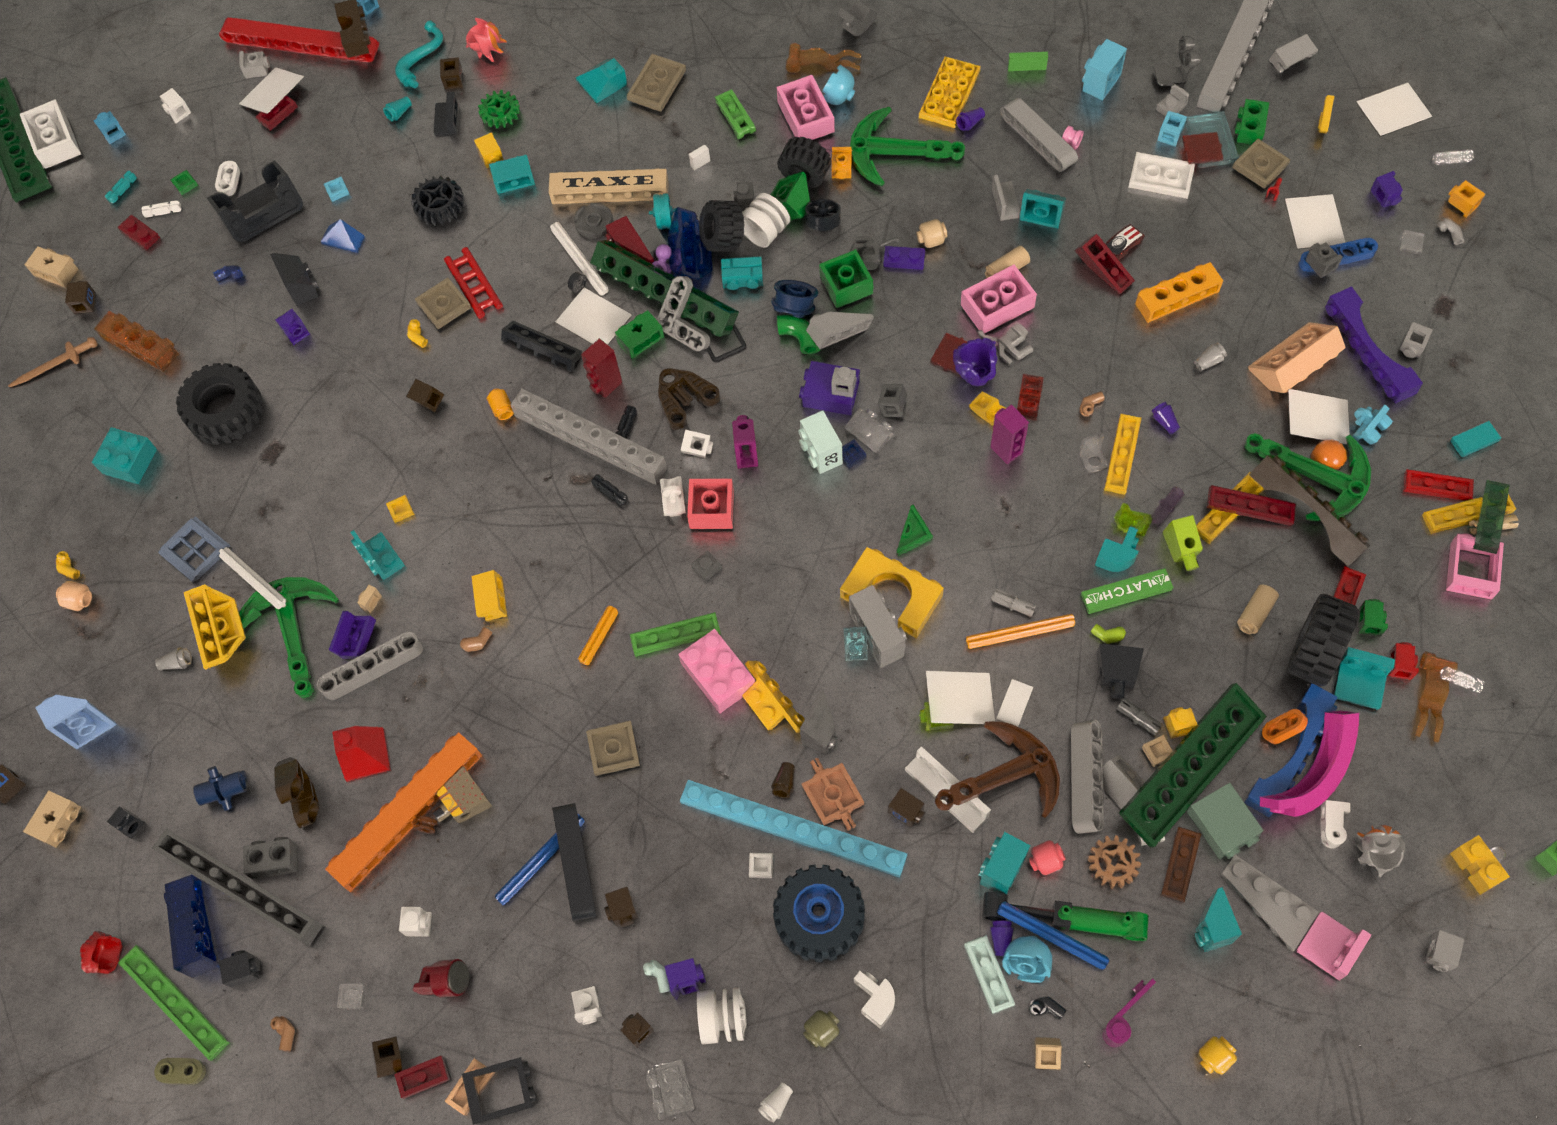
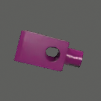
M740 415L732 422L737 469L758 467L753 419H749L746 415ZM742 445H749V449L743 450Z

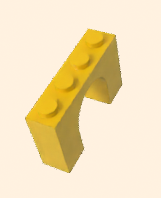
M866 547L841 586L840 597L849 602V596L871 585L874 586L881 581L894 580L900 582L910 592L911 599L898 619V628L901 627L905 633L917 639L943 597L944 587L936 580H929L923 577L919 571L904 567L900 561L885 557L881 551Z

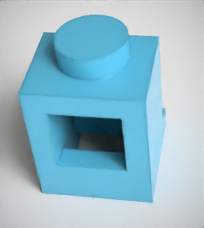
M1168 111L1160 128L1157 141L1176 147L1184 129L1187 116Z

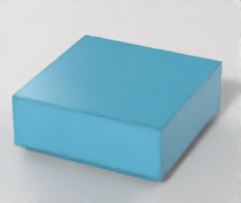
M342 177L324 183L332 202L349 195Z

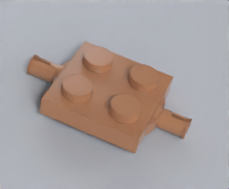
M815 758V761L812 760L810 764L816 774L812 779L801 785L820 821L825 826L834 820L842 819L848 831L851 830V827L852 829L855 828L856 824L850 814L853 810L864 805V800L843 763L833 768L824 769L819 758Z

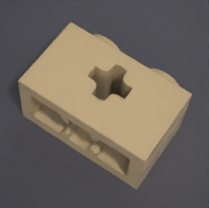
M38 246L25 263V266L33 276L65 288L79 270L70 256L66 254L60 255L52 249H43Z
M48 791L23 832L57 848L58 844L65 838L69 826L77 818L81 806Z

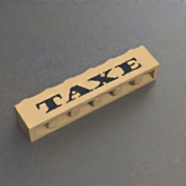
M659 168L648 170L550 173L549 196L552 204L653 201V194L668 193L669 181L667 170Z

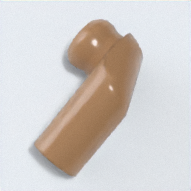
M1100 391L1084 397L1079 408L1080 413L1083 416H1090L1094 411V405L1105 400L1103 393Z
M483 627L477 637L463 638L460 642V647L467 652L482 650L492 635V631Z
M276 1016L271 1020L270 1026L281 1036L279 1050L291 1051L295 1028L286 1017Z

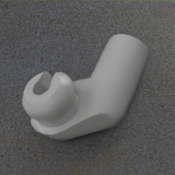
M1444 218V220L1439 221L1438 226L1440 230L1444 232L1448 229L1455 245L1464 242L1460 226L1451 218Z

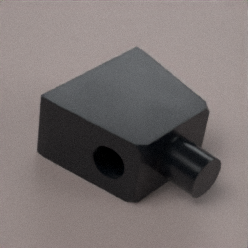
M1110 644L1099 645L1097 660L1100 684L1111 687L1112 698L1123 699L1125 697V689L1134 688L1144 648Z

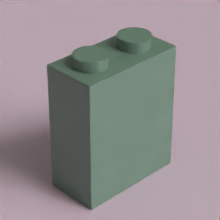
M1231 783L1192 804L1187 810L1188 815L1219 860L1225 856L1228 859L1241 852L1239 848L1247 845L1248 848L1260 841L1259 836L1264 831Z

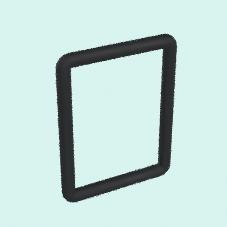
M735 324L733 330L742 346L718 357L714 356L709 346L707 351L713 361H719L746 348V343Z

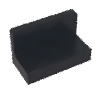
M447 92L446 102L435 104L434 135L457 134L459 104L455 92Z

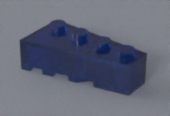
M189 875L165 884L164 900L167 904L173 969L191 978L218 969L219 963L201 880L194 875Z

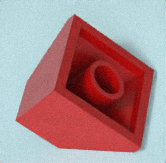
M352 726L332 732L335 753L346 782L391 770L383 727Z

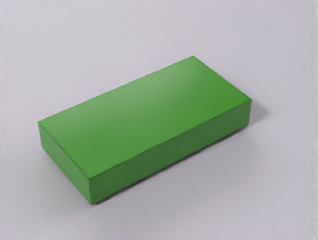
M1048 52L1009 53L1008 71L1046 70Z

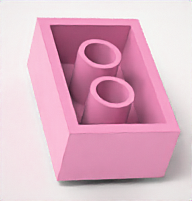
M813 75L776 87L778 104L795 137L800 138L801 136L814 140L835 132L834 116Z
M1012 265L963 290L961 306L978 330H982L985 334L1033 309L1037 294L1017 267Z
M715 629L678 654L682 666L719 713H722L743 698L742 695L755 683L753 676Z

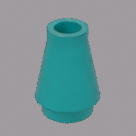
M405 96L387 103L383 108V112L388 120L397 121L412 106V102Z

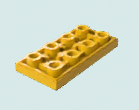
M944 56L919 112V118L955 128L957 125L956 119L965 107L981 66Z

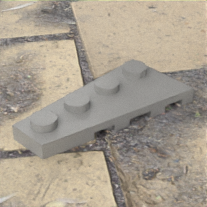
M1237 855L1232 857L1221 874L1222 878L1242 899L1247 901L1256 915L1261 917L1270 926L1269 929L1281 938L1292 953L1319 911Z

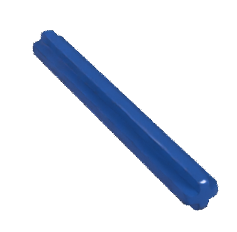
M578 814L579 825L581 827L585 821ZM557 833L496 893L495 898L502 905H505L558 851Z
M1007 902L1000 904L997 912L999 915L1099 969L1107 967L1109 962L1107 956Z

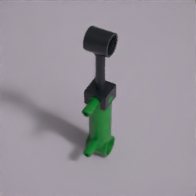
M985 892L982 918L990 921H1006V918L997 912L1002 902L1008 903V895L999 892ZM1055 900L1052 910L1011 904L1033 917L1052 919L1051 927L1060 931L1068 932L1071 929L1120 936L1131 941H1147L1149 915L1142 912L1129 911L1124 913L1074 906L1071 902Z

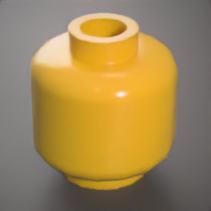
M1212 1036L1199 1049V1056L1203 1059L1200 1064L1210 1074L1215 1071L1223 1075L1237 1061V1056L1235 1055L1237 1050L1223 1036L1220 1038Z

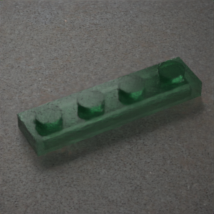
M1486 480L1473 549L1497 554L1508 499L1509 484Z

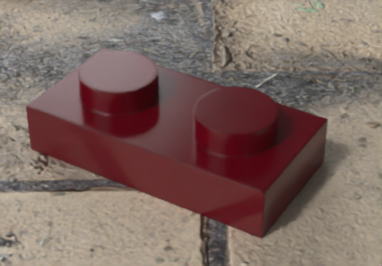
M286 95L268 114L260 112L255 117L259 123L271 131L298 106L295 101Z
M132 214L117 227L120 232L146 251L160 239L158 233Z
M442 1055L394 1074L402 1099L450 1080Z

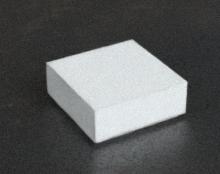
M706 145L689 153L690 166L694 171L710 162L709 149Z
M750 853L749 878H773V853Z

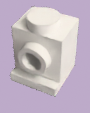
M173 88L160 96L161 101L164 103L162 104L163 109L168 115L170 114L175 123L191 114L185 101Z
M685 430L681 453L706 458V454H711L713 442L710 441V435ZM696 442L702 444L700 449L694 448Z
M401 907L399 931L405 936L430 937L432 913L424 911L421 907Z

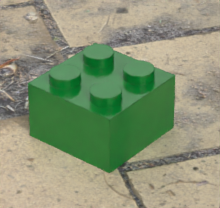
M856 249L819 264L820 279L836 309L873 294V279Z

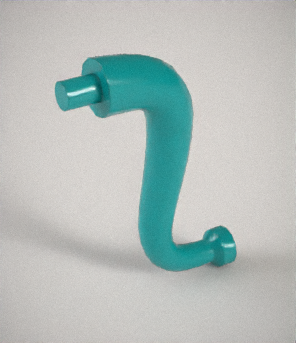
M431 20L427 21L424 27L427 32H432L435 35L434 39L404 55L395 66V74L405 87H413L414 89L418 87L419 83L416 81V76L409 70L410 67L436 50L443 41V33Z

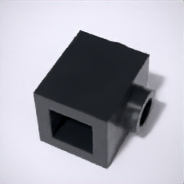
M245 950L233 952L231 957L219 960L222 984L232 988L259 979V960Z

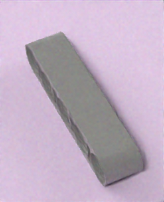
M1017 97L1000 109L1004 120L1056 170L1062 172L1078 161L1076 151L1022 99Z
M405 632L322 675L317 681V688L327 699L336 700L418 657L423 651V645L415 633ZM415 642L412 647L407 648L409 643ZM395 652L391 658H387L390 653ZM374 663L372 668L367 669L369 664ZM354 673L351 679L346 680L348 675ZM334 684L330 690H326L329 685Z
M1095 719L1074 723L1071 727L1072 825L1077 834L1101 831L1104 826L1102 728L1099 721Z

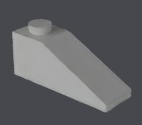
M842 312L816 314L810 319V324L806 331L819 349H822L868 330L874 317L872 314Z

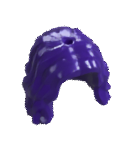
M977 338L961 344V346H958V349L953 351L955 370L967 383L973 386H983L987 381L995 377L998 358L995 341L988 338Z

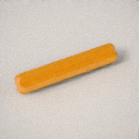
M609 605L605 609L578 657L580 663L587 666L591 663L618 615V610L615 607Z

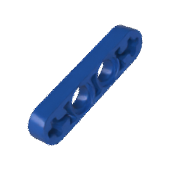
M1363 238L1330 247L1337 255L1340 254L1343 257L1339 264L1343 265L1372 258L1378 249V243L1372 238ZM1348 249L1353 252V255L1347 256L1343 253V250ZM1306 251L1301 255L1298 264L1303 271L1312 272L1314 270L1305 261L1309 251Z

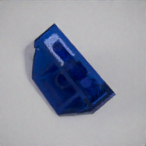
M677 207L668 233V246L672 251L669 258L670 270L680 276L700 280L713 271L711 251L706 250L703 242H701L697 214L694 211Z

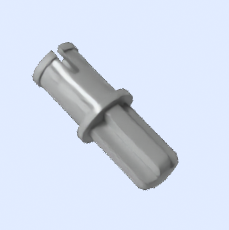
M995 589L991 598L993 602L1010 608V611L1015 610L1029 617H1032L1037 605L1018 598V595L1013 596L998 589Z

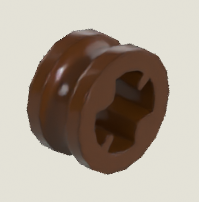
M418 816L417 820L419 823L415 825V829L425 833H435L434 826L438 824V821L433 818Z

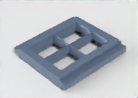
M195 516L179 529L160 548L161 550L158 553L194 583L220 559V549L229 548L230 545ZM192 530L202 537L195 546L185 539ZM181 541L191 549L183 557L173 550ZM206 541L216 549L208 558L198 550ZM194 552L204 560L196 569L186 561Z

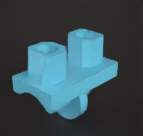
M1383 405L1380 410H1373L1369 406L1366 409L1358 408L1354 415L1357 419L1355 423L1360 427L1352 437L1356 441L1363 438L1370 445L1376 443L1380 439L1381 434L1375 427L1377 426L1383 431L1393 422L1386 414L1390 408L1386 405Z

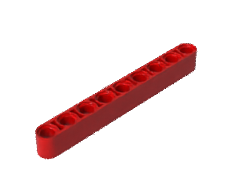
M231 17L225 19L219 33L220 38L228 43L363 62H373L379 48V42L369 36L371 44L368 45L369 53L347 58L342 46L340 32Z

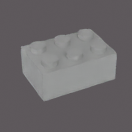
M871 585L849 596V613L857 628H864V640L878 665L882 668L904 657L905 640L907 637L901 627L898 628L895 624L896 618L891 609L887 610L884 605L885 598L881 591H876L875 587Z

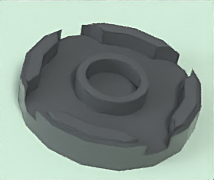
M590 203L588 206H582L574 217L577 232L588 239H597L607 234L605 226L614 222L610 209L600 203Z

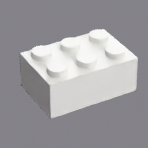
M56 99L20 113L34 154L45 169L81 154L67 116Z

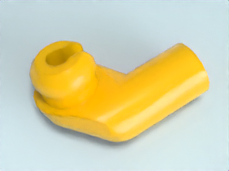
M417 319L410 320L407 327V336L409 340L424 348L428 344V339L421 335L420 321Z
M65 551L58 552L56 555L58 573L73 580L78 579L80 571L71 567L69 554Z

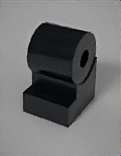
M120 806L107 820V823L130 839L134 837L145 823L133 813ZM135 823L133 828L129 830L130 826Z

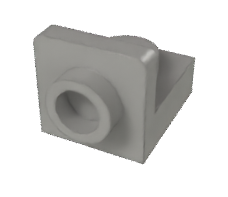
M1174 84L1171 87L1170 94L1157 104L1156 110L1165 117L1168 111L1180 113L1187 105L1189 94L1183 88Z

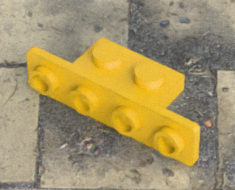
M747 661L745 666L757 681L742 695L768 730L774 729L786 718L793 729L800 733V728L805 718L792 707V701L779 690V684L769 677L766 673V667L761 662Z

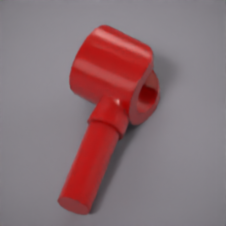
M1278 178L1275 185L1268 188L1266 198L1269 194H1274V201L1277 200L1279 195L1278 188L1282 178Z

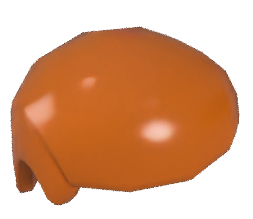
M1334 439L1320 442L1310 454L1311 460L1335 470H1339L1347 461L1345 447Z

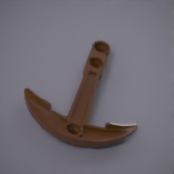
M985 722L984 728L996 734L1007 745L1010 746L1013 743L1022 755L975 778L970 777L951 785L949 790H940L935 797L936 806L943 811L950 810L953 805L959 806L977 798L983 792L1035 773L1041 784L1039 789L1042 803L1041 816L1046 818L1057 802L1060 786L1059 772L1051 752L1033 734L1020 727L1005 722Z

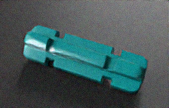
M127 171L123 175L124 178L121 177L111 188L112 191L109 190L105 194V198L110 203H115L119 199L118 196L121 197L131 186L130 183L133 184L137 177L133 172Z

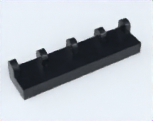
M511 321L502 329V342L506 343L508 339L517 343V348L520 350L525 346L534 350V356L539 357L541 354L550 357L551 363L557 365L558 361L566 364L567 370L570 372L574 370L575 363L582 357V350L516 321Z

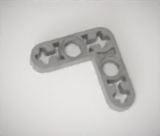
M679 276L674 278L657 321L661 324L663 332L695 351L705 350L710 345L709 336L680 318L693 285L689 277ZM680 282H683V286H685V289H681L682 286L679 284ZM673 298L678 301V308L676 310L671 306ZM666 318H668L670 325L666 326L667 322L664 321ZM681 326L687 329L686 337L680 335L679 330ZM692 337H694V338H700V337H701L700 341L702 342V345H698V344H699V341L696 340V339H691V338H692Z

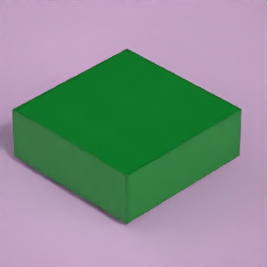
M187 169L170 179L181 195L198 186Z

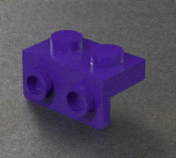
M342 611L329 651L342 659H355L364 654L376 619L372 616H355L348 611Z

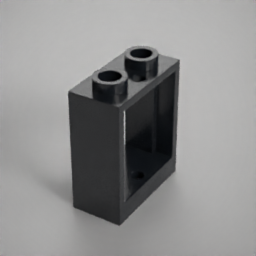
M522 1057L462 1074L473 1125L533 1108L532 1102L536 1101L534 1087H528L526 1077L531 1076L528 1061L523 1062ZM516 1066L525 1103L483 1115L475 1077Z

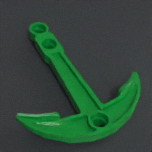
M890 107L868 114L857 124L850 141L854 166L863 177L880 186H883L885 182L877 172L873 160H869L870 154L919 155L935 159L952 157L955 160L961 159L965 154V145L959 141L950 143L949 141L942 140L919 141L871 136L872 132L878 129L884 118L892 111Z
M1256 433L1250 434L1245 441V447L1249 452H1258L1259 456L1263 458L1267 455H1272L1270 453L1273 452L1285 461L1286 464L1284 466L1339 492L1340 496L1337 500L1329 502L1335 507L1334 512L1339 517L1349 514L1356 508L1368 492L1371 481L1369 460L1362 446L1351 435L1345 437L1349 451V466L1352 467L1350 475L1292 452L1288 447L1270 439L1264 440L1261 435ZM1315 512L1306 514V520L1321 521Z
M285 577L269 582V584L275 590L282 586V589L277 592L286 599V606L280 609L275 608L288 654L287 662L291 680L295 683L294 692L301 698H308L313 694L314 686L310 682L311 673L308 660L303 652L294 598L309 596L310 599L328 600L336 604L339 602V599L328 587L320 582L305 577ZM257 591L251 595L239 612L243 629L262 615L261 610L272 606ZM297 664H301L298 670L294 669ZM302 684H306L303 690H299Z

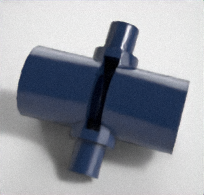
M216 766L207 769L210 776L208 778L209 781L194 785L193 787L195 799L200 806L218 801L219 804H222L224 811L230 810L233 807L230 801L232 799L231 796L246 792L247 790L245 782L247 778L246 772L242 770L223 776L222 773L218 772Z

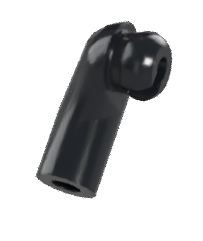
M1051 997L1034 999L1029 1007L1030 1012L1035 1016L1050 1012L1059 1020L1067 1011Z

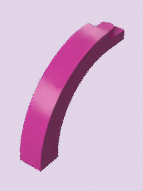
M1342 710L1325 712L1321 745L1308 773L1298 784L1283 793L1261 796L1260 806L1270 808V812L1297 817L1313 811L1325 802L1340 784L1351 762L1358 735L1359 713Z

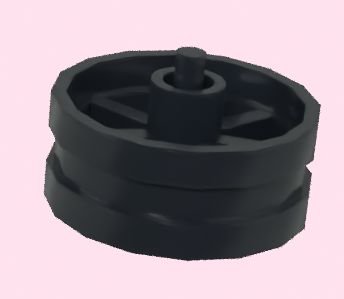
M829 199L811 201L805 207L806 225L818 231H828L838 227L841 223L840 205Z

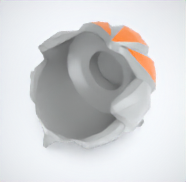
M1381 825L1375 829L1373 826H1370V831L1366 835L1357 833L1358 837L1362 840V845H1356L1363 853L1358 858L1360 864H1368L1375 867L1380 878L1385 872L1391 871L1401 864L1406 849L1405 842L1401 838L1402 835L1397 830L1387 825Z

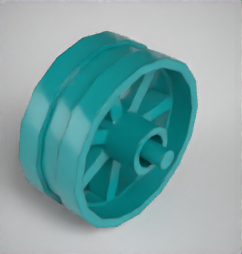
M669 193L653 194L654 207L652 208L653 211H649V215L655 217L658 230L672 229L673 212H677V208H673L670 205Z

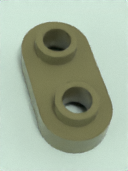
M164 1058L157 1063L154 1070L155 1078L159 1082L182 1085H195L202 1081L206 1073L204 1063L194 1058ZM169 1066V1072L164 1075V1068ZM193 1067L192 1074L188 1075L187 1070Z

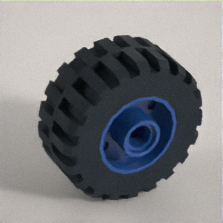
M815 864L809 865V869L804 871L802 868L796 870L794 876L791 877L789 875L784 880L785 884L779 886L777 897L773 903V918L780 940L784 946L786 945L789 948L790 952L794 955H800L802 959L807 961L809 959H815V962H823V959L832 961L837 959L836 956L840 954L845 955L849 952V948L855 946L858 942V937L862 934L864 928L865 905L859 887L855 886L854 880L850 876L846 877L843 875L842 870L838 868L832 870L829 865L816 868ZM818 910L825 912L821 916L814 915Z

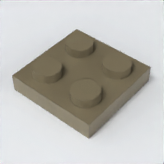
M1257 139L1234 162L1233 168L1265 189L1289 165L1291 159L1260 139Z
M448 277L415 298L418 306L437 329H440L471 308L470 303Z
M631 721L586 731L595 776L640 766Z

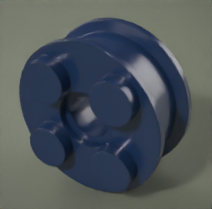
M779 280L775 282L774 289L776 294L771 299V304L775 311L789 313L796 318H804V315L812 314L815 311L816 307L813 302L814 298L818 296V290L814 286L797 280Z

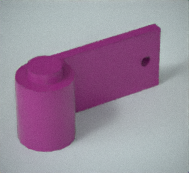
M1153 978L1146 985L1141 980L1132 989L1136 995L1105 1025L1102 1036L1107 1045L1116 1048L1128 1041L1131 1036V1027L1122 1016L1156 983Z

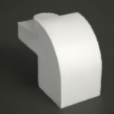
M859 971L854 977V983L871 996L862 1008L861 1014L881 1029L894 1010V990L887 979H884L880 986L876 984L878 980L868 972L863 974Z

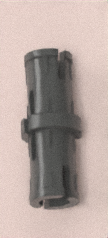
M1126 698L1122 700L1116 709L1133 720V724L1136 726L1139 724L1153 734V736H1156L1163 726L1162 723L1146 713L1147 710L1144 708L1141 710Z

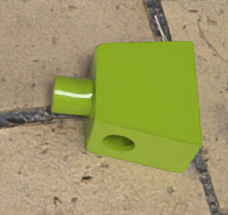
M1191 515L1172 520L1164 529L1163 535L1174 562L1183 561L1186 571L1199 568L1196 557L1203 548L1194 516Z

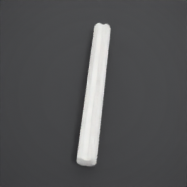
M559 222L551 224L550 228L553 234L598 294L603 296L608 293V286Z
M227 547L220 549L219 557L276 609L286 606V599Z

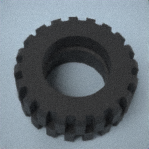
M213 363V366L205 365L201 370H195L191 373L192 376L190 378L187 377L183 381L184 386H180L178 391L180 396L176 398L177 412L193 435L203 442L211 443L212 441L213 444L217 445L222 444V442L226 444L232 443L234 439H242V435L245 433L249 434L253 430L252 426L257 425L259 422L258 416H261L263 411L261 407L263 405V398L251 377L238 366L233 367L229 363H224L223 365L221 363ZM228 393L235 394L232 403L225 410L215 414H205L207 406L214 398Z
M1320 594L1312 606L1293 648L1287 667L1289 673L1317 686L1327 685L1340 664L1358 620L1359 609L1353 604L1328 594Z

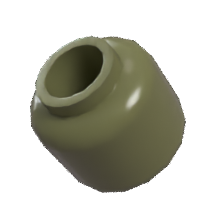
M817 1010L804 1023L805 1031L803 1035L815 1048L818 1046L826 1048L839 1035L840 1030L837 1024L840 1021L831 1011L826 1014L822 1010Z

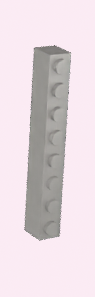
M1274 0L1243 1L1200 93L1197 107L1219 114L1222 106H1227L1230 98L1228 93H1232L1235 88L1236 81L1234 80L1235 78L1239 79L1243 70L1241 65H1245L1249 57L1247 51H1252L1256 41L1253 38L1254 36H1259L1262 28L1260 23H1265L1268 15L1266 10H1271Z

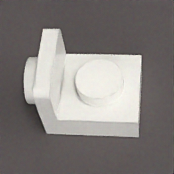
M595 986L571 992L576 1013L574 1016L578 1023L582 1022L583 1025L591 1024L597 1021V1017L602 1016Z

